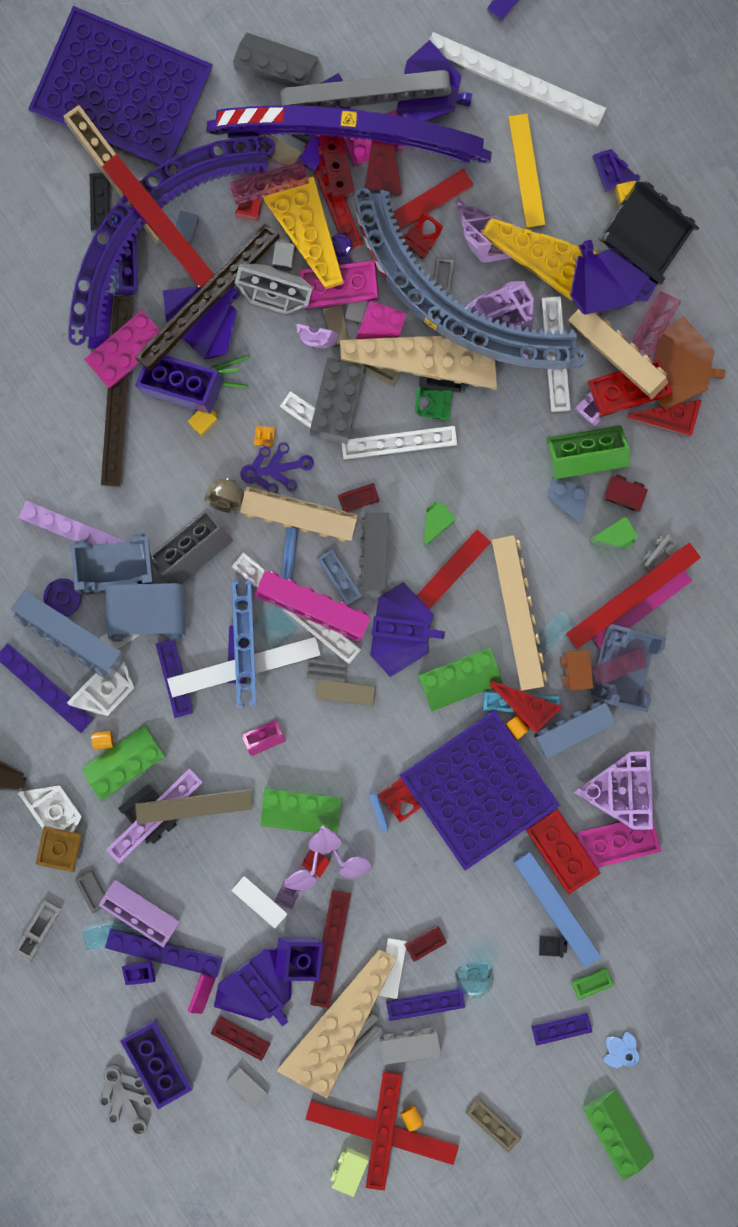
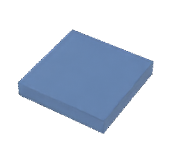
M376 792L369 794L381 833L387 832L389 828Z

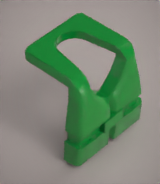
M418 387L415 413L418 416L449 421L451 410L449 405H451L452 391L422 390L421 387ZM420 396L426 397L431 403L426 409L420 410Z

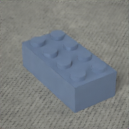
M596 701L587 706L588 710L584 712L583 710H578L570 714V719L562 718L553 723L554 727L540 729L533 738L543 757L548 759L617 724L607 704Z

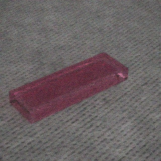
M638 649L593 666V670L598 684L602 685L648 666L642 649Z

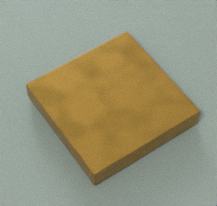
M44 826L36 865L74 872L82 834Z

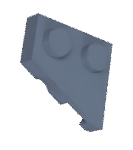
M552 478L548 498L556 503L565 513L569 514L577 523H581L590 487Z

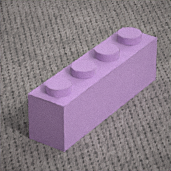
M116 880L99 904L100 907L163 948L180 923L173 916L167 914Z

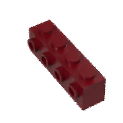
M314 134L315 139H319L320 146H317L319 158L323 157L324 165H321L323 177L327 176L328 183L325 184L327 195H331V200L354 196L355 190L343 137L317 136Z

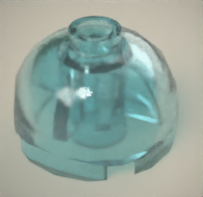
M476 962L466 964L467 968L464 969L459 967L455 971V979L458 989L464 995L478 999L492 989L494 973L492 967L488 968V964Z

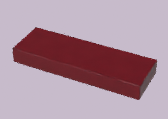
M222 1016L219 1017L211 1032L212 1035L260 1061L264 1058L271 1044L269 1041Z

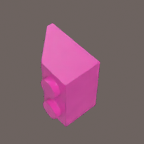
M370 301L366 304L355 339L398 338L407 313Z

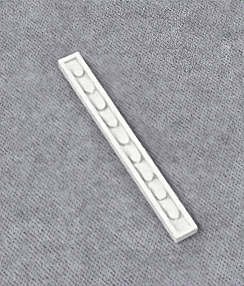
M432 33L430 40L450 63L591 125L599 126L606 110L605 107L439 34Z

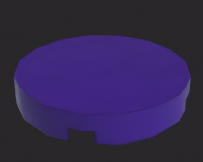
M60 578L47 585L43 600L45 604L63 616H68L79 609L82 603V595L75 591L73 581Z

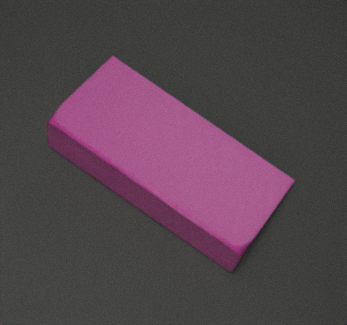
M277 720L242 735L251 756L286 741Z
M201 974L187 1010L189 1013L202 1014L204 1012L216 980L215 977Z

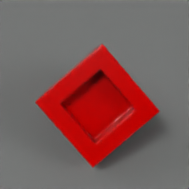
M253 197V201L239 199L238 208L235 210L236 218L258 222L262 206L261 199Z
M311 849L301 863V866L310 872L312 871L315 852ZM320 852L315 875L318 877L322 876L331 862L329 858Z

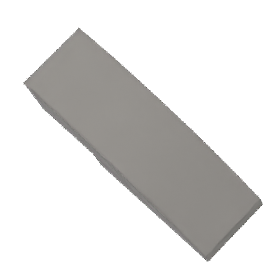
M44 900L13 951L14 954L31 963L61 909Z

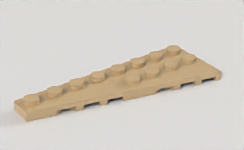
M443 335L340 340L342 361L376 366L380 369H392L396 372L413 373V375L438 380H450L459 384H471L475 387L491 388V390L497 389L495 360L457 345ZM475 340L477 345L484 344L482 340Z
M381 949L378 950L282 1063L277 1072L326 1099L329 1098L397 958Z

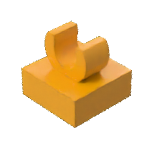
M256 426L254 446L273 448L275 428Z

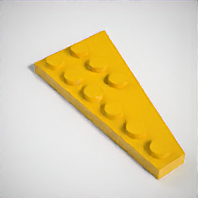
M314 176L260 193L262 199L325 289L344 284Z
M494 218L489 219L481 232L484 237L571 301L573 300L570 296L576 259L578 256H583L579 246L542 233L532 232V230L526 228L522 229ZM593 251V254L601 253L599 251Z

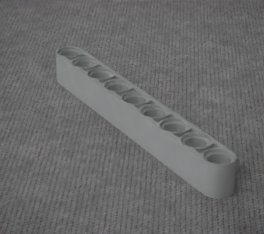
M439 70L288 87L281 90L282 105L341 108L446 96L451 92L449 73Z

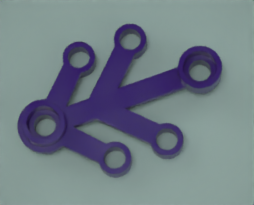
M281 442L268 465L259 468L264 458L269 457L271 453L268 446H262L254 462L245 465L241 469L240 476L245 483L252 484L256 482L267 489V492H270V486H275L276 491L271 493L277 494V484L269 483L261 477L263 475H270L285 485L288 491H294L297 488L296 481L287 478L279 472L297 468L310 470L314 465V460L312 456L304 454L300 456L299 460L278 464L282 456L289 452L288 443ZM286 445L287 450L281 451L280 446ZM267 449L269 452L267 455H263L261 450ZM304 460L310 461L308 466H304L302 463ZM252 471L254 475L249 478L246 473ZM293 482L295 487L289 488L288 483Z

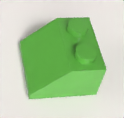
M442 501L438 504L434 502L426 510L423 539L425 547L456 520Z
M624 517L589 539L592 544L614 549L622 547L624 550L636 543L634 539L638 535L627 517Z

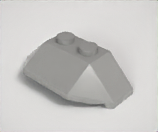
M240 264L235 279L236 286L239 287L249 303L283 314H289L308 306L313 287L299 275L265 264Z

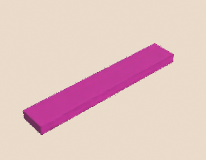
M685 571L681 572L611 625L630 628L692 580ZM607 628L592 638L600 650Z

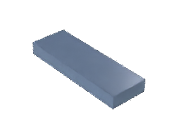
M333 548L317 558L344 603L350 606L363 597Z

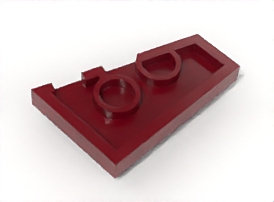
M375 140L371 141L364 188L375 191L384 190L389 193L402 195L394 145L376 142Z

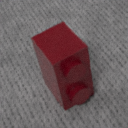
M618 474L611 476L602 499L638 513L641 510L648 489L644 488L645 485L642 483L626 481L627 478Z

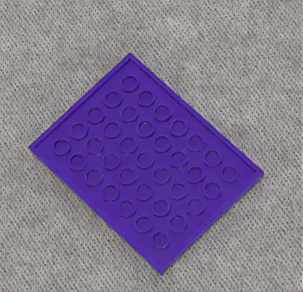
M73 6L28 110L68 127L64 122V115L80 105L109 145L161 166L174 158L211 73L213 64Z

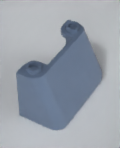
M135 534L130 541L92 545L87 543V540L75 541L76 544H71L74 588L80 595L106 593V586L155 584L149 537L145 536V534Z
M167 583L106 586L108 638L112 639V641L121 642L123 638H127V635L165 634L170 640L174 641L186 637V592L183 585Z
M617 625L608 626L597 663L591 696L595 700L611 705L648 712L651 698L649 693L643 691L652 654H660L663 651L666 637Z

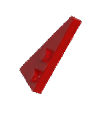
M702 400L679 403L667 410L664 407L628 413L627 419L691 437Z
M494 681L489 684L534 733H537L562 709V706L558 704L556 705L544 699L534 697L531 694L507 687L504 684Z

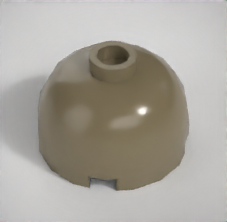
M225 478L214 481L208 487L204 501H210V506L219 511L230 513V510H235V513H238L241 510L244 495L235 480Z

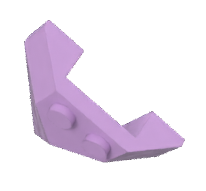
M457 199L456 204L466 241L478 259L484 263L510 259L511 257L494 246L481 234L489 219L494 218L500 221L502 219L475 206L463 204L464 201Z
M510 281L478 296L465 306L464 309L472 307L471 313L477 310L479 317L484 313L485 319L487 320L489 317H492L493 323L498 319L499 325L506 322L508 328L513 324L514 329L521 326V330L524 331L528 327L529 332H531L534 296L525 281ZM524 353V357L528 359L529 353Z
M650 751L629 752L574 793L633 830L653 829Z

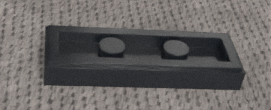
M89 173L91 231H97L110 212V184L103 173Z

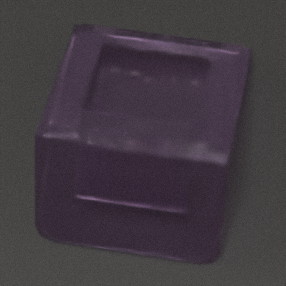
M283 882L275 902L292 910L300 890L286 888Z

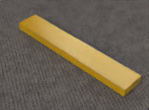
M528 114L509 116L508 120L526 229L545 226Z

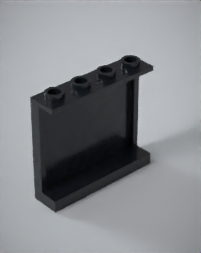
M648 181L636 182L598 239L613 252L648 275L649 280L662 285L666 279L663 276L664 272L691 232L699 230V227L695 224L694 219L681 213V208L668 202V198L664 194L656 192L651 183Z

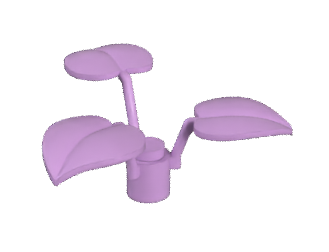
M321 826L318 833L309 841V848L315 852L312 871L309 873L307 870H300L293 873L285 880L284 886L300 891L312 888L317 883V878L313 875L316 872L319 852L321 854H328L332 850L338 863L342 866L339 869V873L346 878L363 876L373 868V865L368 859L363 857H353L345 863L342 862L336 851L342 844L341 838L332 830Z

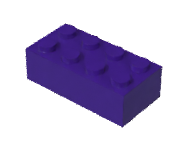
M164 356L151 371L144 366L142 367L135 386L144 395L211 414L224 379L217 370Z
M157 1018L122 1037L120 1042L157 1109L192 1091L194 1085Z

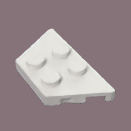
M125 662L122 663L112 679L108 677L104 679L95 673L67 704L108 717L134 690Z
M61 785L18 793L42 829L44 826L75 832L83 817Z

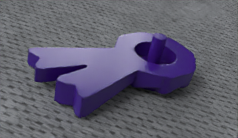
M343 233L334 235L332 242L339 265L354 263L349 255L352 249L351 238Z

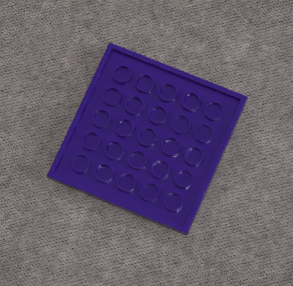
M495 710L400 774L410 792L465 871L560 806Z

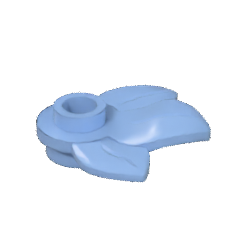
M626 1032L622 1039L618 1037L606 1038V1045L610 1053L603 1060L607 1065L614 1068H619L623 1065L626 1067L637 1065L640 1056L636 1050V1039L632 1034ZM628 1053L632 1054V1061L626 1059Z

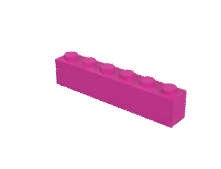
M273 571L264 572L254 594L259 599L358 642L362 639L371 618L362 610H353L344 602H335L330 596L325 594L319 595L310 587L305 586L303 588L297 585L294 580H285Z

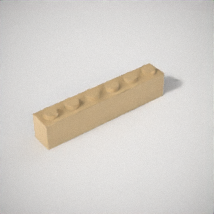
M578 309L568 319L570 326L646 395L653 399L668 384L666 372L660 367L656 369L652 365L653 361L647 355L642 356L635 344L632 342L630 344L625 341L626 337L619 330L615 332L611 328L612 324L604 318L602 320L597 316L598 312L584 315Z
M248 486L244 492L240 513H244V516L249 518H255L256 516L263 518V521L268 523H274L275 521L281 523L284 527L292 528V526H295L303 532L314 531L323 537H337V540L342 542L352 541L358 519L357 514Z

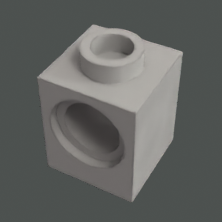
M280 240V242H275L272 262L274 268L292 271L295 244H291V241Z

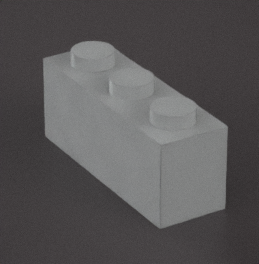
M424 1028L421 1029L422 1032L414 1033L411 1030L404 1031L402 1035L395 1036L394 1033L383 1035V1038H380L383 1065L441 1056L437 1030Z

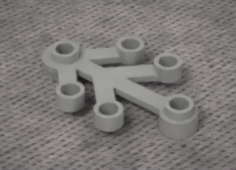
M110 1065L103 1073L104 1080L107 1083L103 1095L99 1098V1105L101 1107L109 1106L111 1103L110 1094L114 1086L117 1096L112 1112L108 1115V1122L112 1125L118 1123L120 1119L119 1112L123 1103L133 1123L131 1126L132 1133L136 1136H142L147 1130V1123L139 1118L131 1100L140 1102L146 1107H150L153 1104V1100L151 1103H146L145 1098H151L149 1094L142 1095L124 1088L122 1082L134 1085L136 1089H142L144 1084L142 1086L136 1085V1081L141 1080L140 1077L135 1078L125 1075L119 1066ZM110 1072H116L117 1077L112 1078ZM102 1098H107L108 1103L103 1104L101 1101ZM115 1115L117 1117V1120L112 1121L110 1119V1116ZM138 1123L142 1124L143 1129H137L136 1125Z

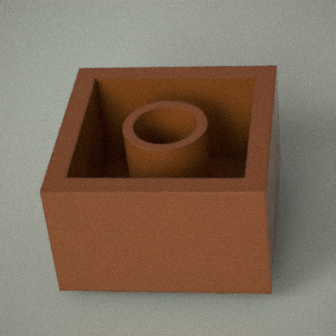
M589 650L562 653L560 667L564 668L565 676H562V685L566 687V691L592 689L593 679Z

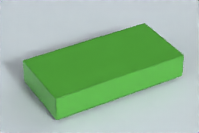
M607 967L571 981L578 1000L614 986Z

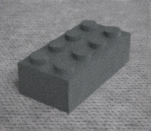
M327 357L310 427V436L344 444L348 443L364 375V365Z

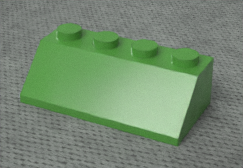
M621 425L546 438L551 469L555 479L630 466V448Z
M491 648L418 675L431 711L491 689L492 687L489 684L492 681L503 684Z
M143 725L113 748H110L87 764L82 770L90 786L102 801L167 755L147 726Z
M265 788L261 826L318 833L321 826H324L337 834L341 797Z
M616 1089L582 1107L623 1181L640 1172L654 1158Z

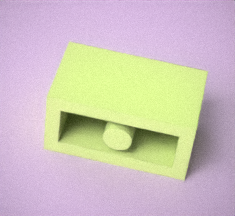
M348 1147L346 1152H341L338 1163H340L338 1171L334 1169L330 1179L333 1182L332 1188L354 1197L368 1164L369 1156Z

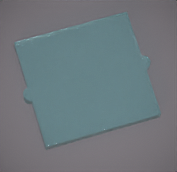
M275 605L266 613L263 612L262 616L253 624V627L273 648H277L285 640L287 641L288 637L298 629L287 615Z

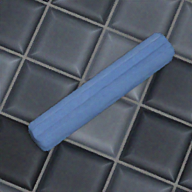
M296 527L286 528L282 578L285 580H293L298 530Z

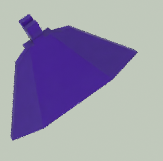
M431 40L425 43L407 60L404 74L439 70L447 71L449 73L451 92L446 96L398 101L396 110L398 116L426 122L454 112L456 104L470 107L472 93H458L461 75Z
M586 240L583 242L584 244H580L579 249L583 256H578L576 259L570 296L581 313L584 315L596 312L601 313L633 304L649 276L611 249L593 254L594 246L592 240Z
M197 286L163 290L166 322L168 323L201 288ZM233 286L183 337L204 359L228 354L237 315V309L230 304L240 296Z
M404 582L378 597L376 616H374L371 634L373 638L370 655L390 677L429 653V637L445 638V631L430 629L434 614Z
M277 948L263 949L221 981L217 986L214 1007L258 1021L271 1018L274 1015L282 1027L287 1024L288 1018L281 1009L291 999V981H283L275 976Z

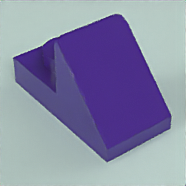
M152 960L122 966L125 985L156 982Z

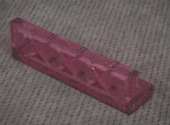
M302 161L236 180L229 184L235 204H240L308 184L309 180Z
M662 291L659 292L631 341L639 350L644 349L645 355L648 357L651 356L681 303V300ZM668 301L674 303L670 310L663 311ZM663 316L664 322L662 326L654 328L659 317ZM653 333V342L644 344L649 334Z

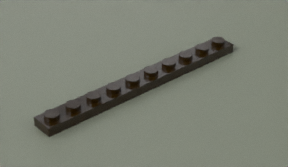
M264 224L135 356L136 360L151 371L235 284L239 265L255 264L280 238L279 233L267 224Z
M114 295L112 335L133 318L134 297ZM129 373L111 389L108 388L101 486L121 487Z

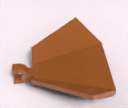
M684 316L658 334L653 361L660 359L673 392L671 396L657 400L665 410L708 390L709 377L717 379L725 377L726 370L711 368L714 350Z

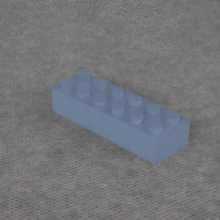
M25 590L11 608L14 613L13 617L17 619L18 623L24 627L29 625L32 632L39 637L44 635L48 642L56 648L61 646L64 653L72 658L76 656L85 667L90 668L92 666L96 671L95 673L104 679L106 677L112 679L125 661L119 651Z

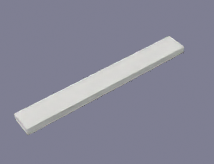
M244 552L231 566L245 579L251 581V584L256 588L266 571ZM284 610L348 664L361 651L358 646L344 635Z
M316 637L254 654L255 674L320 656ZM235 660L168 678L172 698L236 680Z

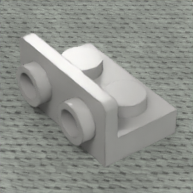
M667 534L664 537L661 535L654 544L657 547L653 552L649 550L644 556L643 560L645 562L642 566L648 571L654 569L682 548L670 538V535Z

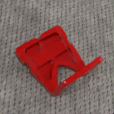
M423 211L420 219L408 230L407 234L405 233L402 236V239H405V245H408L409 249L413 248V252L423 259L440 236L443 225ZM426 220H430L435 225L434 233L423 234L422 227Z
M402 778L394 782L391 788L388 787L378 794V797L382 802L386 803V807L396 816L399 822L404 821L421 808ZM401 802L413 805V809L406 815H401Z

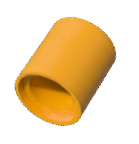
M518 715L505 724L516 740L530 730Z
M112 731L91 734L94 750L114 747Z
M415 1105L400 1113L409 1132L424 1125V1121Z

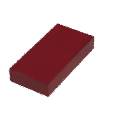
M374 483L338 495L342 510L345 512L380 502Z
M436 925L408 941L404 946L412 961L415 962L447 942L439 926Z

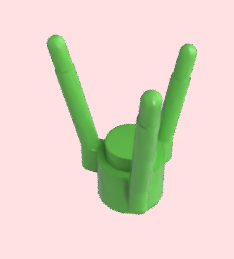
M246 355L218 365H212L210 369L219 371L224 379V374L238 372L239 368L223 370V367L249 359L250 356ZM223 382L222 386L248 388V385Z

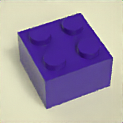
M279 937L275 976L283 981H319L323 942L315 938Z

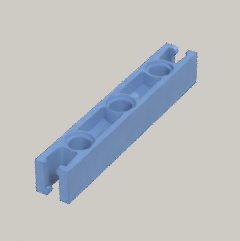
M232 581L237 708H244V704L241 701L242 692L252 693V701H249V705L256 707L251 581H246V585H244V589H247V596L240 597L236 593L239 581ZM240 603L248 605L246 610H239L237 606ZM246 640L250 644L247 648H241L239 643ZM243 678H248L251 680V683L248 686H243L240 681Z
M528 851L513 861L583 966L587 968L600 959V954L531 852Z

